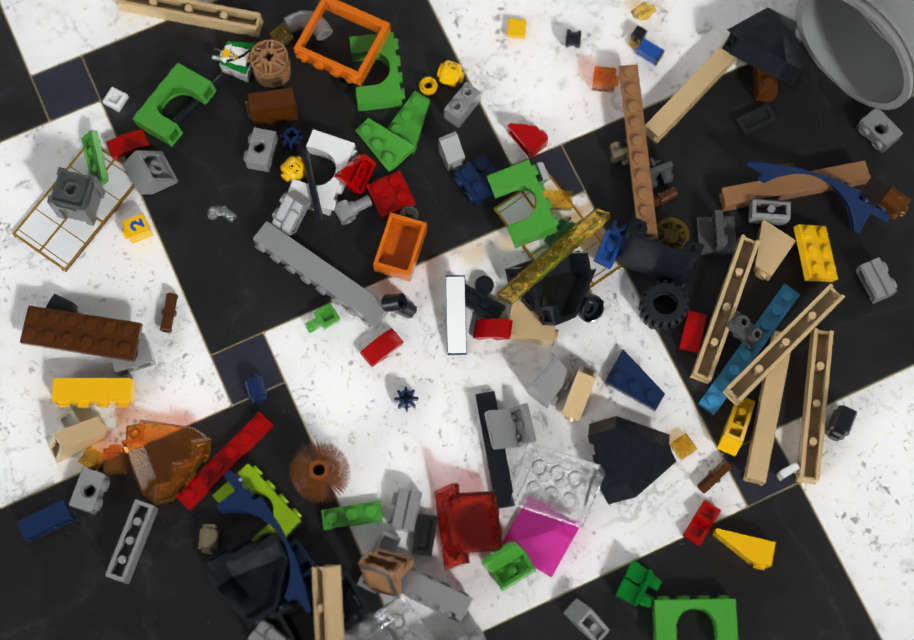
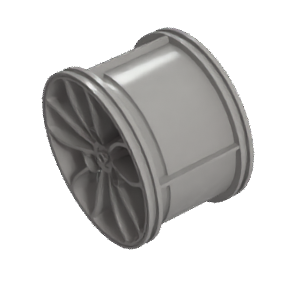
M798 0L795 12L796 24L806 50L819 69L847 95L867 106L882 110L898 108L913 96L914 0Z

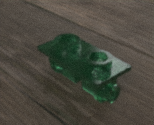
M571 217L561 218L558 221L559 225L556 226L558 232L545 238L543 249L550 248L549 252L553 255L560 253L566 244L561 238L564 237L566 240H569L576 231L577 225L572 221L569 223Z

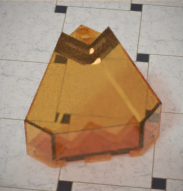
M140 419V423L126 426V440H122L140 493L155 505L174 501L179 495L177 494L179 489L184 484L187 485L197 472L195 470L202 462L206 463L210 458L211 439L194 427Z

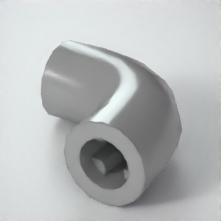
M298 11L284 17V22L291 34L305 29L314 12ZM321 17L313 34L317 40H324L332 34L333 30L328 22Z

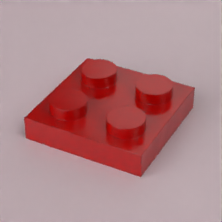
M400 170L366 185L381 219L389 217L390 212L395 214L416 205Z

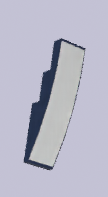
M465 275L446 276L448 355H467Z

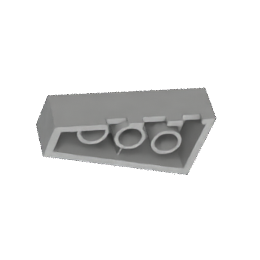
M411 567L401 579V594L461 624L472 603L470 595L460 590L459 592L451 589L452 586L442 581L438 583L433 580L434 577L424 572L421 575L415 572L416 569L414 567Z

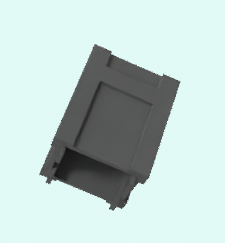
M58 167L57 179L47 203L59 218H71L94 226L101 198H104L106 191L95 175L88 174L87 176Z

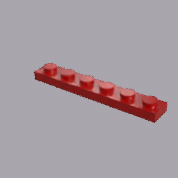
M258 412L175 497L191 511L224 477V474L231 470L274 425Z

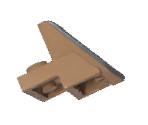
M377 548L373 553L367 552L358 561V565H360V570L370 589L384 595L397 597L401 594V579L413 566V558Z

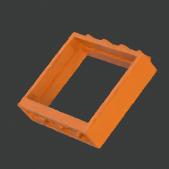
M320 0L294 47L295 57L301 59V62L313 64L319 70L324 69L334 77H342L350 84L354 83L361 86L391 32L390 23L339 0ZM325 10L378 33L358 72L304 48Z

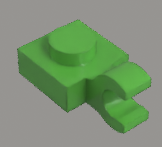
M331 303L314 312L316 318L308 321L306 328L309 333L314 332L320 326L325 330L339 322L340 317Z

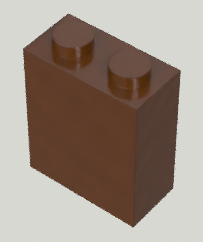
M293 88L248 94L249 101H245L249 120L253 119L255 126L298 120Z

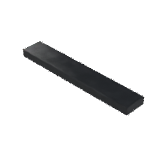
M495 391L475 394L495 508L514 507L516 504L506 450L492 448L485 419L486 411L498 410Z

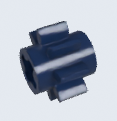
M293 125L291 128H284V134H280L281 139L284 140L282 142L283 146L288 145L290 150L295 147L300 148L299 143L304 141L303 136H300L302 134L301 129L296 130Z
M406 386L402 392L397 390L399 397L394 398V401L400 402L398 409L403 407L406 412H408L410 407L415 409L414 401L419 400L417 396L413 397L415 390L409 391ZM405 396L409 398L408 403H405L403 400Z

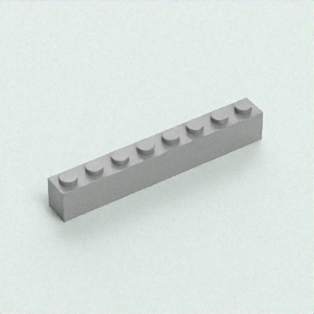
M266 221L254 236L253 240L257 250L261 253L267 252L271 255L270 258L278 264L281 262L285 265L287 271L300 275V279L308 285L310 283L313 284L320 294H327L331 297L330 300L333 303L346 307V311L354 317L356 315L359 316L366 326L377 328L389 313L383 310L379 298Z

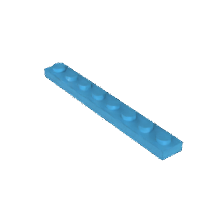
M784 283L754 325L763 332L762 337L751 349L743 342L700 400L699 406L715 415L727 398L722 392L755 359L800 294Z

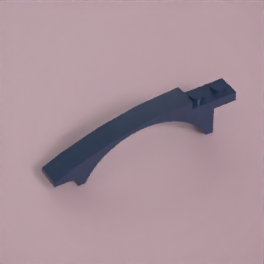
M760 161L744 162V165L760 173L756 180L763 183L788 174L812 175L825 181L841 197L848 212L850 230L858 234L870 214L884 222H888L891 217L886 213L887 209L879 205L873 207L869 204L871 201L862 196L858 199L862 191L831 177L793 166Z
M229 470L224 476L235 491L217 504V508L223 514L242 513L257 517L268 523L279 533L286 546L290 560V579L285 598L290 603L297 599L310 615L313 611L309 593L298 560L282 527L261 496L254 501L256 496L249 488L247 490L244 489L241 485L244 481L238 473L233 474Z

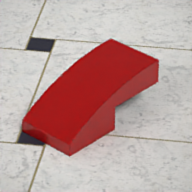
M143 129L123 134L106 142L111 157L114 160L130 152L134 153L136 150L141 151L150 147Z
M688 310L679 349L695 353L699 352L707 317L706 314Z
M478 319L475 321L473 338L476 340L494 339L496 341L510 339L513 320Z
M391 328L366 346L360 354L371 367H374L386 359L388 354L402 346L404 341Z
M704 499L682 536L700 546L720 514L721 509Z

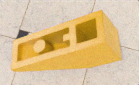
M745 397L737 406L733 404L717 449L736 456L744 441L756 401Z
M718 528L713 531V536L745 562L752 564L753 568L765 570V568L772 566L776 542Z

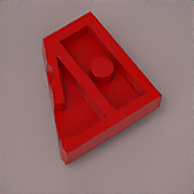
M360 153L339 170L334 177L356 195H362L377 163L366 154Z

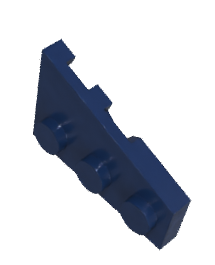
M624 349L604 382L606 385L653 411H656L665 395Z

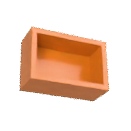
M390 212L373 264L374 271L411 282L426 236L427 223Z

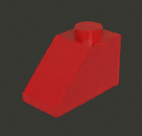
M516 123L507 125V133L529 159L547 147L548 136L544 130H540L537 126Z

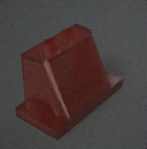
M451 483L434 491L445 570H452L470 563L469 556L497 552L502 549V528L499 522L500 511L497 507L495 491L460 493L459 483Z

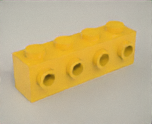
M53 378L52 402L58 405L59 408H69L70 405H77L79 408H89V405H97L99 408H108L109 405H116L118 408H128V405H134L135 381L132 378Z

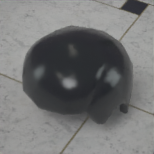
M595 294L585 295L578 312L579 318L587 323L598 320L604 311V301Z

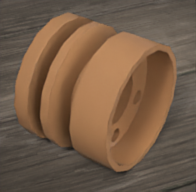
M263 40L252 48L250 64L256 81L268 88H277L284 85L291 75V64L285 46L275 40Z

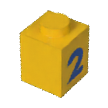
M144 213L122 221L124 228L121 230L124 238H129L132 244L153 236Z

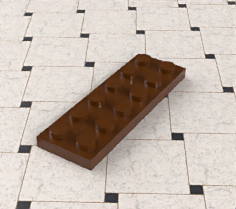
M28 305L20 343L135 362L143 324Z

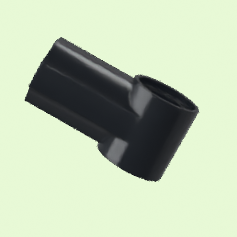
M403 293L388 294L382 297L381 305L385 312H394L405 318H412L417 313V306L412 301L406 299Z

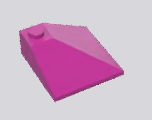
M529 496L501 543L500 548L502 549V546L508 542H517L526 550L535 568L552 577L582 522Z

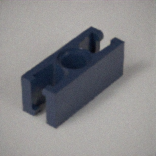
M61 500L17 521L24 540L31 542L74 521L75 518L68 502Z

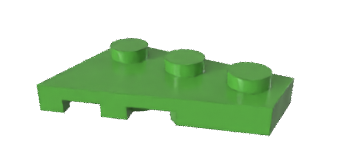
M414 91L387 129L417 146L430 100Z
M370 118L355 130L389 172H392L417 148V146L409 143L404 138Z

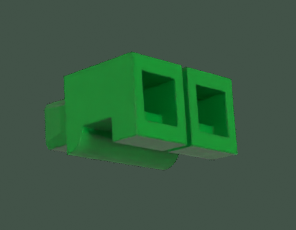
M632 560L615 597L634 606L641 605L649 608L654 598L645 593L646 588L649 587L658 591L662 581L653 575V571L642 567L639 563Z

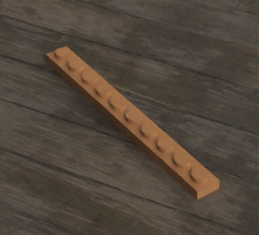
M638 64L619 66V78L635 217L647 224L648 229L645 237L658 241Z

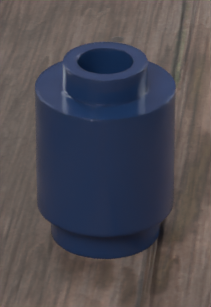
M258 374L247 377L244 384L252 404L257 405L266 402L268 393L263 377H259Z

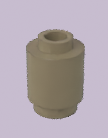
M202 524V529L199 532L198 549L202 550L203 554H214V551L218 550L220 534L218 525Z

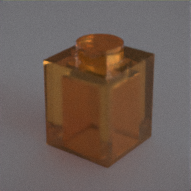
M595 66L592 91L613 93L615 86L619 85V75H616L617 68Z
M892 187L878 205L887 209L886 213L895 220L899 215L902 217L909 210L907 205L911 200Z
M119 444L109 445V448H103L104 473L107 475L127 474V450L124 447H121Z

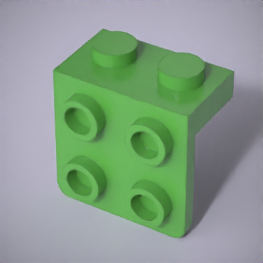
M517 542L504 544L502 549L496 553H489L481 562L483 567L492 573L502 591L537 571L526 550Z

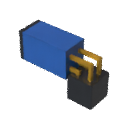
M637 25L631 34L629 46L636 49L635 54L657 66L665 50L646 40L645 37L648 31Z

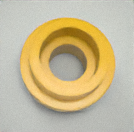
M425 77L420 81L419 88L423 94L432 95L437 91L438 85L435 79ZM426 85L432 86L430 89L425 88Z

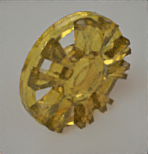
M669 217L657 224V230L659 229L664 232L657 231L658 236H663L664 238L657 242L663 243L666 241L665 245L668 246L671 243L673 248L681 250L684 244L688 242V227L680 219ZM670 221H673V227H670ZM666 222L668 228H663L661 224ZM677 223H679L682 226L680 230L675 228ZM678 238H685V242L682 243Z

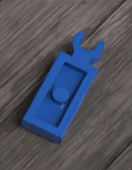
M614 220L610 229L606 230L593 260L608 269H611L624 239V236L621 234L626 229L625 224L621 229L617 228V220Z

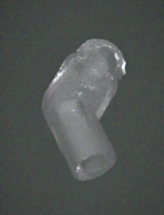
M212 206L207 213L208 217L212 220L217 219V216H223L230 222H233L237 217L226 206Z

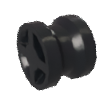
M567 29L565 47L574 46L579 49L581 30L574 32L571 29Z

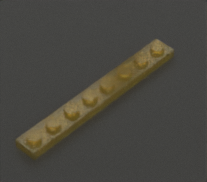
M597 208L592 210L496 293L498 300L514 304L611 219L610 212Z

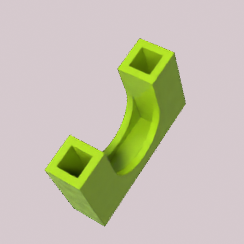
M247 464L238 472L244 481L241 485L245 490L249 488L253 494L264 495L271 500L273 515L287 538L303 524L300 520L301 514L295 508L291 510L287 506L289 501L282 494L278 496L273 491L276 487L269 480L265 482L260 477L263 473L256 465L251 467ZM228 481L212 496L220 503L232 494L235 489ZM269 524L252 539L256 541L263 534L275 533L280 544L283 542L279 533Z

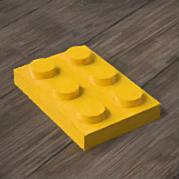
M800 224L794 226L805 281L834 282L838 280L826 226Z

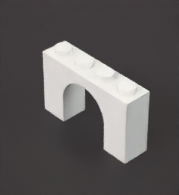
M314 129L307 143L309 153L326 158L335 165V174L358 154L355 143ZM335 177L328 183L317 186L322 213L329 216L338 203V195L343 193L345 187ZM293 179L288 192L296 190L311 201L308 209L314 210L309 185Z

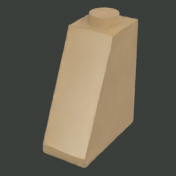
M763 220L758 229L757 240L760 243L753 261L752 271L759 279L769 281L796 240Z
M513 298L510 320H513L509 340L552 346L553 340L557 341L559 329H555V326L542 325L538 321L539 316L534 311L530 312L521 300Z
M580 365L561 413L566 420L575 422V420L580 421L598 375L597 371Z
M97 416L54 432L49 449L56 463H60L104 440L107 427Z

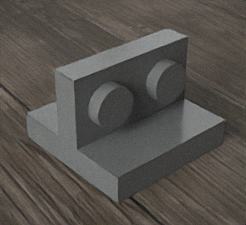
M715 210L712 217L696 218L697 242L704 244L701 255L734 254L737 245L734 216H723V210Z

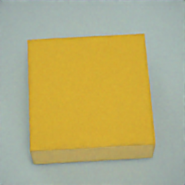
M509 18L507 37L525 39L527 20Z

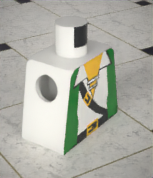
M228 41L224 51L214 49L212 59L220 61V67L224 73L249 82L252 74L250 52L256 44Z

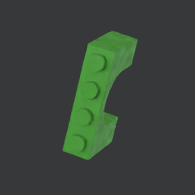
M390 32L376 60H380L390 69L389 75L379 84L355 87L358 111L402 106L405 93L404 88L400 89L403 77L402 72H398L397 66H401L400 55H396L395 50L399 49L398 39H394L393 32ZM378 34L349 37L352 61L365 59Z
M177 63L163 82L158 85L154 93L148 97L142 108L136 112L133 120L140 129L172 147L183 132L176 123L163 116L165 105L172 98L179 95L191 96L206 105L215 94L216 89L211 81Z
M529 159L487 176L495 199L514 191L523 190L531 193L537 200L536 208L528 218L507 226L515 249L558 232L556 226L559 225L555 214L551 215L549 210L552 208L551 202L548 197H544V185L542 181L538 182L536 175H539L535 164L531 165Z
M730 595L717 596L718 599H710V596H697V599H690L689 596H677V600H669V596H658L657 600L652 602L654 640H677L676 625L678 618L684 611L690 609L702 611L711 619L714 628V640H738L736 599H730Z

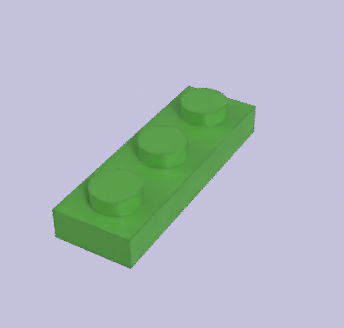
M90 130L81 138L89 174L95 175L103 186L109 182L101 141L98 131Z
M380 501L321 510L324 531L383 521Z

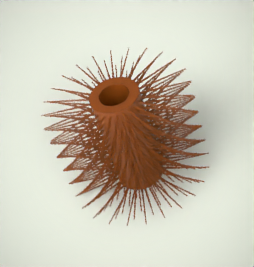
M317 441V449L314 444L315 454L310 444L314 456L313 460H310L302 451L301 453L305 457L297 452L299 457L296 456V465L293 462V469H290L291 472L289 474L292 475L294 485L299 487L298 493L304 495L303 497H313L308 499H314V502L316 500L319 502L321 497V501L324 503V498L327 502L326 493L330 500L326 488L327 484L333 491L332 486L339 495L338 490L343 493L340 487L344 486L345 483L347 485V471H342L340 465L344 470L347 469L350 473L351 471L346 457L340 456L344 455L343 453L337 455L336 452L339 450L331 448L334 446L327 445L324 448L326 443L323 445L321 442L319 447ZM319 470H325L322 475H316Z

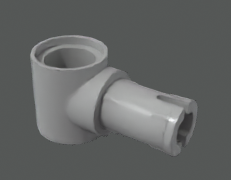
M368 195L354 202L343 200L335 205L334 211L341 224L346 225L356 219L358 212L372 206V202Z

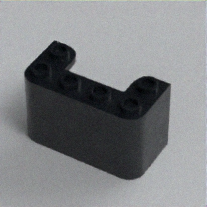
M341 570L345 634L371 618L373 614L349 572ZM309 594L313 611L310 615L300 602L296 604L286 602L278 607L279 611L276 612V615L291 640H315L313 594Z

